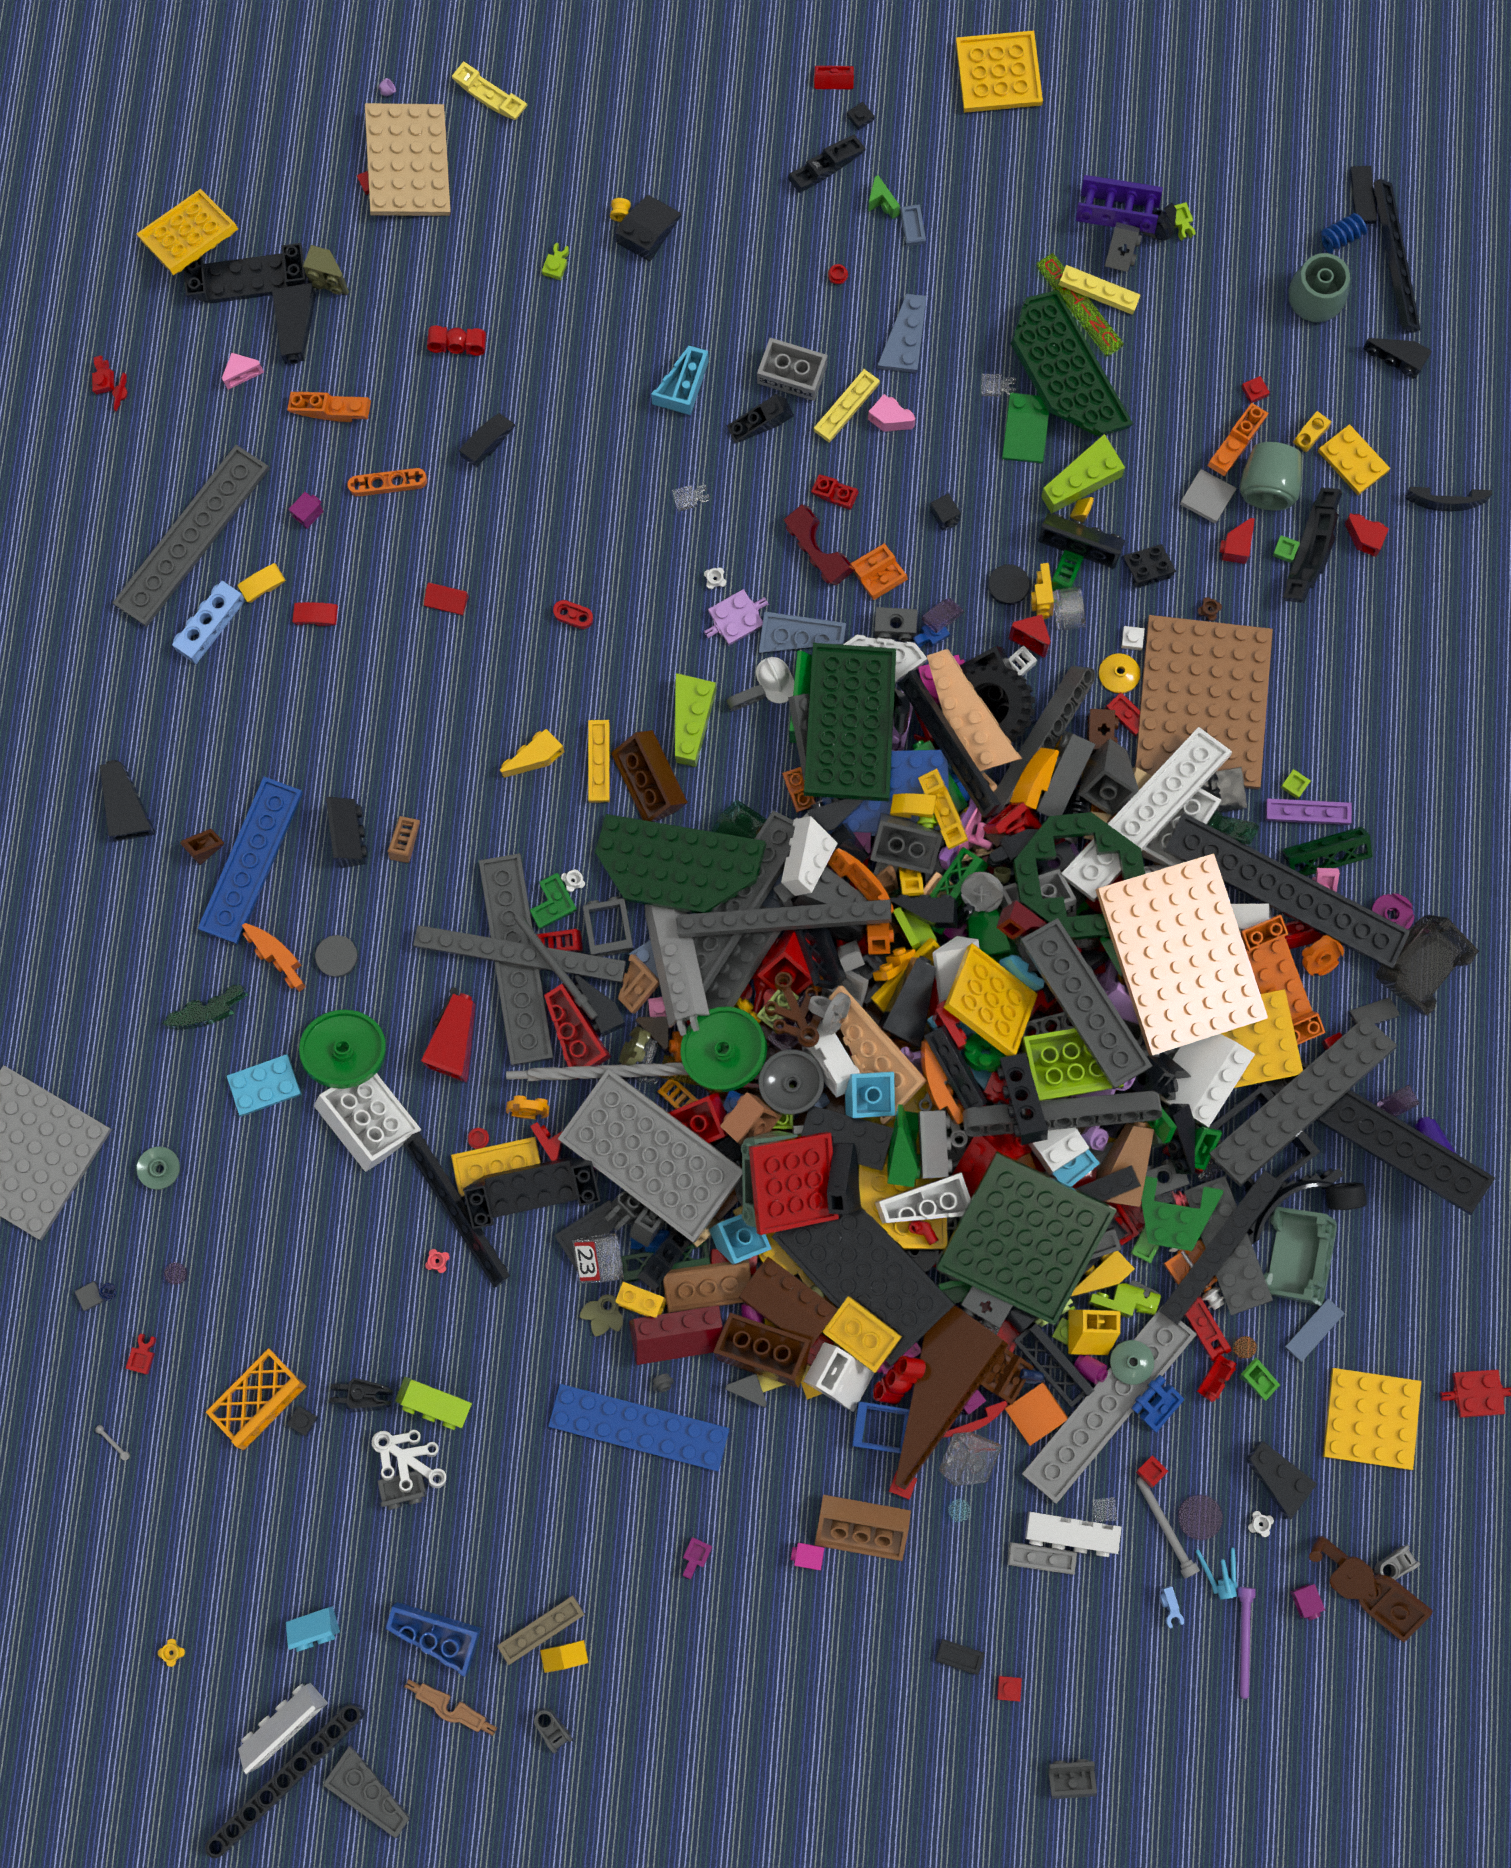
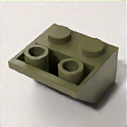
M311 245L303 265L309 282L316 289L324 288L337 295H348L349 290L343 274L331 251Z

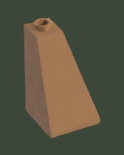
M1147 1122L1126 1123L1097 1170L1095 1180L1132 1165L1141 1187L1105 1202L1140 1207L1154 1129L1147 1126Z

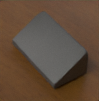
M1390 997L1349 1011L1354 1025L1365 1016L1375 1025L1400 1016Z

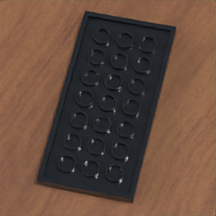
M862 1208L850 1214H838L839 1219L776 1232L772 1238L838 1309L846 1298L850 1296L902 1336L886 1358L890 1366H893L899 1357L903 1356L956 1305L909 1254Z

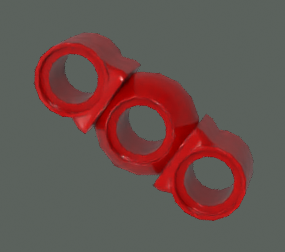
M435 325L428 329L427 349L434 353H446V349L455 354H460L466 350V354L480 356L485 353L487 334L484 330L478 328H467L466 333L461 328L456 327L447 331V327Z
M908 1356L899 1357L894 1367L887 1372L886 1377H883L874 1386V1399L879 1402L898 1404L904 1393L911 1389L913 1383H916L917 1379L923 1377L926 1369L924 1360Z

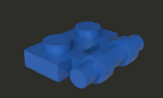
M1161 1375L1155 1380L1150 1381L1147 1390L1142 1395H1138L1135 1399V1404L1131 1407L1137 1414L1142 1408L1145 1410L1139 1417L1156 1433L1185 1400L1173 1386L1167 1384L1164 1388L1161 1387L1166 1381ZM1156 1393V1398L1150 1404L1148 1401Z

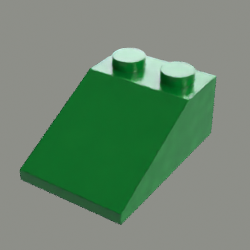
M1010 393L1002 459L1043 463L1049 412L1040 396Z
M898 1104L887 1159V1184L914 1187L915 1179L920 1178L921 1166L919 1165L921 1155L917 1154V1144L903 1105Z

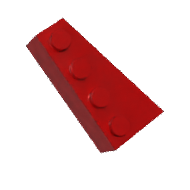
M560 984L544 995L568 1067H596L611 1058L585 1014L574 1002L575 998L564 984Z

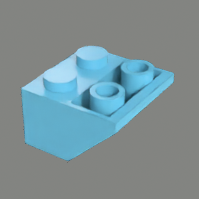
M333 1606L286 1622L289 1650L296 1648V1652L314 1647V1641H317L319 1645L334 1640V1635L340 1633Z

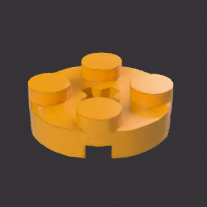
M516 1095L513 1100L506 1103V1113L508 1114L512 1111V1116L517 1118L535 1119L536 1115H541L542 1119L549 1116L548 1100L546 1099L526 1100L527 1097Z

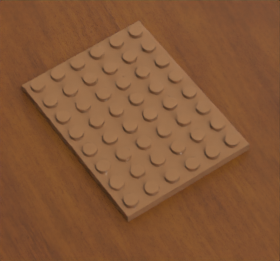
M1154 615L1148 616L1135 768L1153 776L1191 734L1200 727L1232 751L1231 756L1217 771L1242 767L1244 787L1260 789L1273 629Z

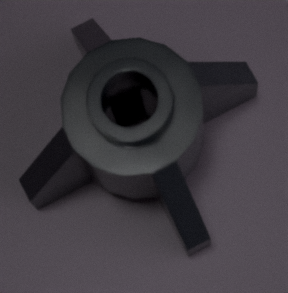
M1170 203L1163 208L1165 212L1161 209L1153 210L1152 214L1158 215L1155 234L1141 233L1156 240L1165 241L1170 239L1175 231L1177 210L1174 204Z

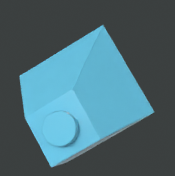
M894 1072L850 1074L845 1091V1114L852 1118L895 1116Z
M742 1214L709 1228L717 1250L733 1265L772 1249L766 1234H757L756 1227L747 1225L742 1219Z

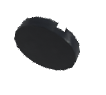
M1004 564L997 567L991 573L988 589L992 598L998 603L1014 605L1026 597L1029 590V578L1022 568L1013 564Z

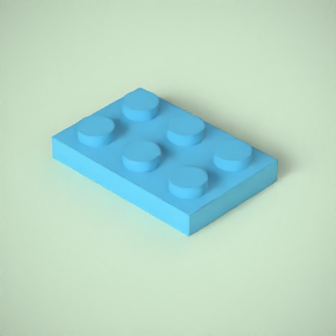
M288 1054L227 1075L235 1104L241 1117L302 1095Z

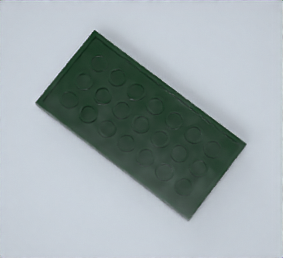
M813 643L804 796L889 802L896 648Z

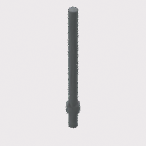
M521 914L518 915L514 920L575 998L574 1002L576 1005L582 1008L591 1020L596 1018L598 1014L588 1003L589 999L586 995L581 994Z

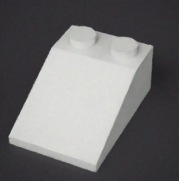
M1076 1128L1048 1130V1140L1029 1144L1049 1175L1089 1149V1146Z

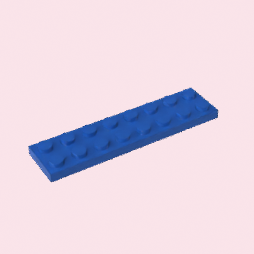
M263 777L197 928L199 931L238 945L244 932L242 925L247 923L301 800L302 790Z
M563 1384L559 1385L548 1426L718 1472L730 1428Z

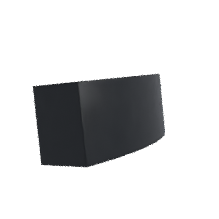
M498 413L481 426L460 448L461 457L477 468L487 455H492L515 427V424Z

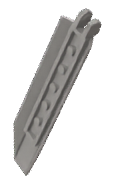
M645 904V917L669 1028L677 1022L681 1036L686 1035L687 1030L684 1021L690 1020L693 1031H698V1015L709 1016L710 1013L693 937L679 938L677 934L678 915H684L687 912Z

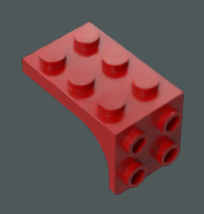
M1014 1133L973 1137L952 1175L962 1173L970 1198H972L996 1151L1017 1161L1019 1158L1029 1154L1032 1151L1031 1147L1028 1144L1021 1145L1019 1137L1015 1138Z

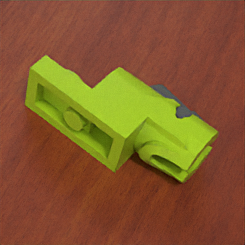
M1133 1280L1129 1284H1118L1112 1300L1109 1299V1295L1097 1292L1090 1296L1087 1305L1105 1311H1120V1316L1130 1318L1133 1315L1134 1309L1138 1313L1155 1315L1161 1295L1157 1291Z

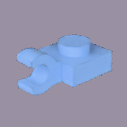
M1173 1587L1161 1588L1162 1594H1159L1162 1606L1163 1608L1167 1607L1169 1611L1166 1617L1167 1626L1173 1628L1171 1620L1174 1617H1177L1180 1625H1183L1184 1618L1179 1612Z

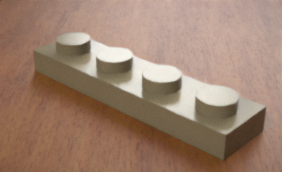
M573 1595L497 1645L507 1664L510 1665L584 1616L585 1613Z

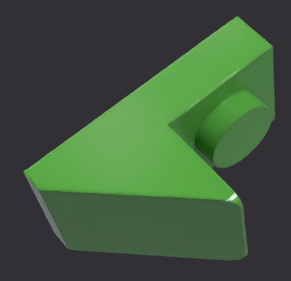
M877 175L874 178L868 211L881 205L883 211L886 214L889 213L891 218L894 219L899 216L900 205Z
M1256 1357L1239 1377L1249 1384L1259 1397L1265 1401L1280 1386L1277 1380Z

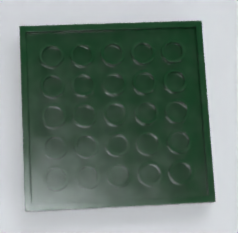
M996 1151L942 1253L936 1269L1048 1323L1056 1325L1113 1219L1116 1208Z

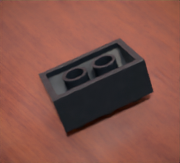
M326 797L333 858L340 868L365 865L368 850L367 846L363 845L362 839L366 835L364 825L360 824V818L363 817L361 805H358L355 799Z

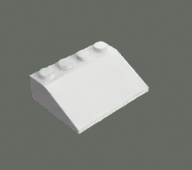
M1200 788L1142 850V857L1167 867L1181 864L1183 861L1164 852L1181 814L1186 813L1207 824L1221 803V799Z
M1222 1034L1180 1046L1172 1060L1186 1070L1191 1077L1176 1079L1178 1082L1176 1100L1167 1101L1159 1094L1160 1100L1167 1105L1172 1103L1189 1104L1195 1123L1209 1128L1255 1054Z
M377 1073L365 1083L345 1089L330 1088L320 1094L314 1104L316 1110L365 1172L399 1149L412 1134L421 1131V1128Z
M303 1683L292 1692L293 1698L288 1702L286 1699L275 1708L277 1713L271 1718L269 1715L266 1716L258 1724L260 1729L254 1734L252 1731L249 1732L241 1740L243 1744L238 1750L243 1771L246 1774L260 1768L328 1704L311 1683L305 1686Z

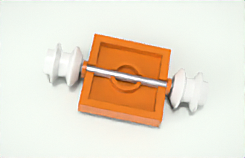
M1201 1240L1197 1241L1192 1251L1176 1248L1169 1249V1252L1179 1250L1176 1256L1164 1263V1266L1177 1285L1181 1283L1205 1251V1245ZM1216 1275L1205 1288L1204 1292L1206 1293L1202 1297L1203 1301L1208 1300L1210 1303L1208 1309L1212 1307L1214 1310L1225 1304L1223 1301L1224 1296H1220L1218 1293L1221 1288L1211 1287V1285L1218 1281Z

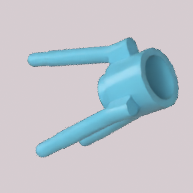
M1231 1548V1578L1228 1577L1226 1562L1222 1559L1223 1579H1219L1218 1584H1216L1200 1550L1197 1549L1196 1554L1212 1585L1214 1594L1218 1593L1219 1599L1236 1597L1238 1586L1236 1582L1235 1549Z

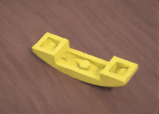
M464 61L452 75V78L474 98L505 117L516 120L527 107L526 102L512 93L508 95L482 78L479 71Z

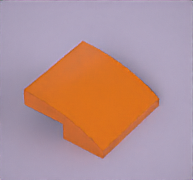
M885 543L851 563L855 569V575L873 600L908 580L907 574L896 562L895 556Z
M1044 1382L1005 1408L1030 1446L1068 1419Z

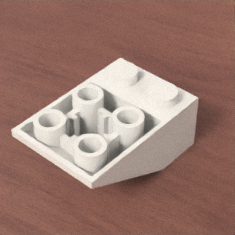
M824 1342L803 1382L854 1412L874 1373L842 1349Z

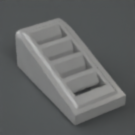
M857 940L837 947L839 960L844 972L865 964Z

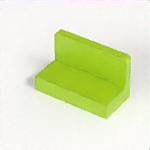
M901 907L893 911L915 952L930 937L937 941L929 924L903 912Z

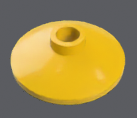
M1121 653L1112 654L1101 663L1099 679L1108 691L1117 694L1120 692L1127 693L1138 684L1140 668L1132 657ZM1118 668L1123 669V670H1124V673H1123V674H1119V673L1117 672V669H1118Z

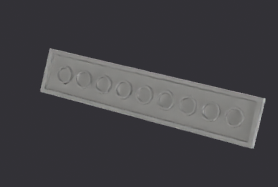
M1163 1305L1133 1339L1145 1344L1153 1354L1154 1369L1150 1377L1140 1384L1129 1385L1118 1380L1110 1367L1105 1381L1102 1383L1099 1381L1093 1387L1094 1391L1083 1399L1068 1417L1067 1421L1063 1423L1023 1471L1022 1475L1055 1504H1057L1133 1412L1131 1407L1135 1404V1399L1138 1395H1142L1147 1390L1151 1380H1155L1159 1375L1163 1376L1197 1335L1182 1321L1177 1325L1162 1314L1160 1309ZM1131 1358L1129 1360L1130 1365L1136 1366L1137 1360Z

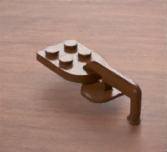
M1319 1536L1315 1540L1309 1554V1559L1313 1562L1321 1561V1552L1323 1551L1340 1565L1330 1577L1331 1587L1346 1599H1359L1362 1608L1403 1643L1432 1615V1609L1393 1578L1386 1575H1374L1373 1569L1357 1557L1347 1556L1323 1536Z

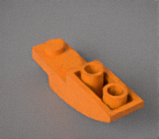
M291 392L287 411L311 418L352 422L353 419H368L371 400L368 397L330 396L328 393Z
M1251 403L1207 466L1225 477L1242 455L1269 413Z
M244 923L242 925L245 929L243 935L249 943L254 942L257 947L254 951L261 960L265 958L268 963L273 961L279 972L284 971L287 975L285 981L291 989L295 987L300 992L306 988L295 971L302 966L296 957L280 941L266 931Z
M925 1039L921 1044L922 1074L927 1080L925 1086L934 1108L936 1110L945 1108L952 1122L958 1125L963 1122L962 1113L964 1109L960 1103H955L952 1097L954 1095L952 1088L948 1083L946 1085L944 1083L948 1078Z

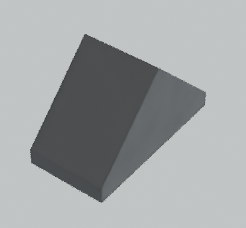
M756 1374L726 1385L725 1390L766 1408L767 1402Z

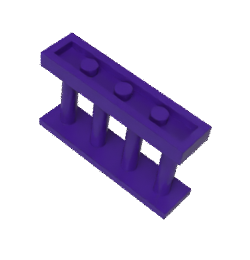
M1084 175L1080 196H1085L1086 199L1085 203L1078 202L1075 221L1115 227L1116 223L1119 222L1139 227L1140 232L1155 234L1158 215L1152 214L1153 207H1160L1163 187ZM1094 198L1106 200L1105 206L1093 205ZM1113 202L1126 203L1125 209L1112 208ZM1133 204L1145 206L1144 213L1132 211Z

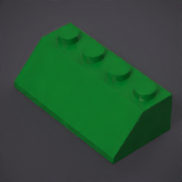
M797 651L793 696L809 694L810 696L812 655L803 651ZM791 716L789 742L797 743Z

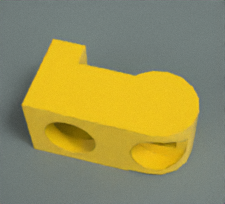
M1316 411L1293 443L1304 452L1309 451L1315 442L1329 429L1331 421Z

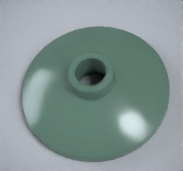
M159 1146L146 1150L140 1156L137 1163L139 1180L146 1187L155 1190L164 1189L172 1185L180 1172V1162L177 1155L166 1147ZM163 1165L164 1170L158 1173L157 1167Z
M1127 1340L1118 1344L1112 1351L1110 1367L1118 1380L1125 1384L1136 1385L1146 1381L1152 1374L1154 1357L1151 1350L1142 1342ZM1131 1358L1137 1360L1136 1366L1130 1365L1129 1360Z

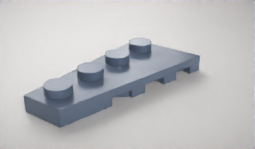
M906 294L877 369L917 373L926 296Z
M764 612L759 653L813 647V643L843 644L846 623Z

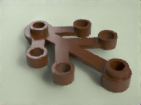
M780 972L776 975L774 984L778 990L783 992L790 1010L777 1005L774 1001H769L765 1004V1013L768 1016L777 1014L797 1022L799 1028L786 1024L782 1019H777L773 1023V1031L776 1034H783L785 1032L797 1037L798 1042L802 1046L813 1047L819 1041L817 1028L823 1018L813 1013V1018L808 1026L805 1017L809 1011L808 1005L811 999L808 994L813 993L815 996H818V991L812 987L808 988L805 991L804 1001L801 1007H799L791 990V975L787 972ZM785 982L787 985H781L779 983ZM768 1007H774L775 1010L771 1011L768 1009ZM776 1025H782L783 1028L779 1029ZM805 1036H810L812 1039L808 1040V1039H805L804 1037H805Z

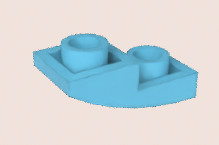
M1010 955L999 961L1001 966L1033 991L1043 988L1045 981L1037 977L1036 973L1029 972V964L1022 961L1021 957Z

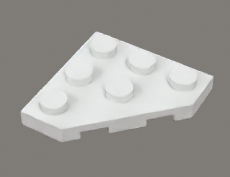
M856 635L843 644L896 648L895 684L903 679L909 671L916 670L927 662V657L916 643L913 642L903 643L892 639H875L865 637L864 635Z

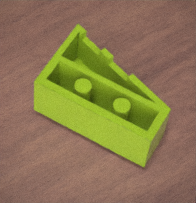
M404 1377L395 1402L403 1405L402 1410L414 1414L415 1411L423 1413L422 1418L435 1422V1419L444 1421L443 1426L455 1430L456 1426L459 1428L463 1427L472 1403L408 1377Z

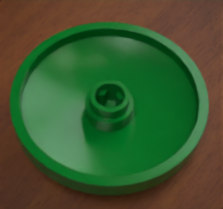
M735 1007L710 1009L709 1016L699 1015L697 1017L698 1031H693L691 1025L686 1029L687 1033L683 1036L681 1042V1060L688 1075L701 1087L716 1092L733 1091L751 1082L762 1069L767 1054L766 1037L757 1020L744 1010Z
M335 1010L319 1016L307 1026L300 1040L299 1054L304 1070L314 1081L326 1087L345 1089L365 1083L379 1071L385 1059L386 1043L380 1026L369 1016L354 1010Z

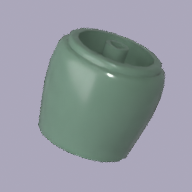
M1329 253L1316 254L1310 257L1294 274L1289 286V303L1294 312L1302 319L1311 322H1326L1336 317L1344 308L1350 292L1349 268L1342 259Z
M1262 442L1254 445L1240 480V493L1244 501L1251 506L1264 510L1279 511L1290 508L1298 500L1301 492V452L1295 447L1279 442Z

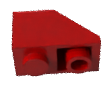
M1350 513L1345 522V526L1356 549L1376 557L1381 550L1389 528L1380 522L1369 521L1360 514Z

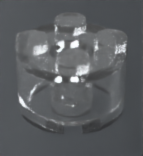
M1081 586L1052 591L1057 630L1063 631L1086 627Z

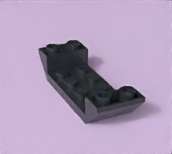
M302 243L281 245L282 253L207 264L203 257L200 256L198 260L193 261L183 269L186 297L212 304L273 295L272 289L301 285L306 281L303 268Z
M572 1157L484 1175L463 1188L472 1229L494 1225L495 1217L578 1200L579 1206L601 1202L592 1161Z

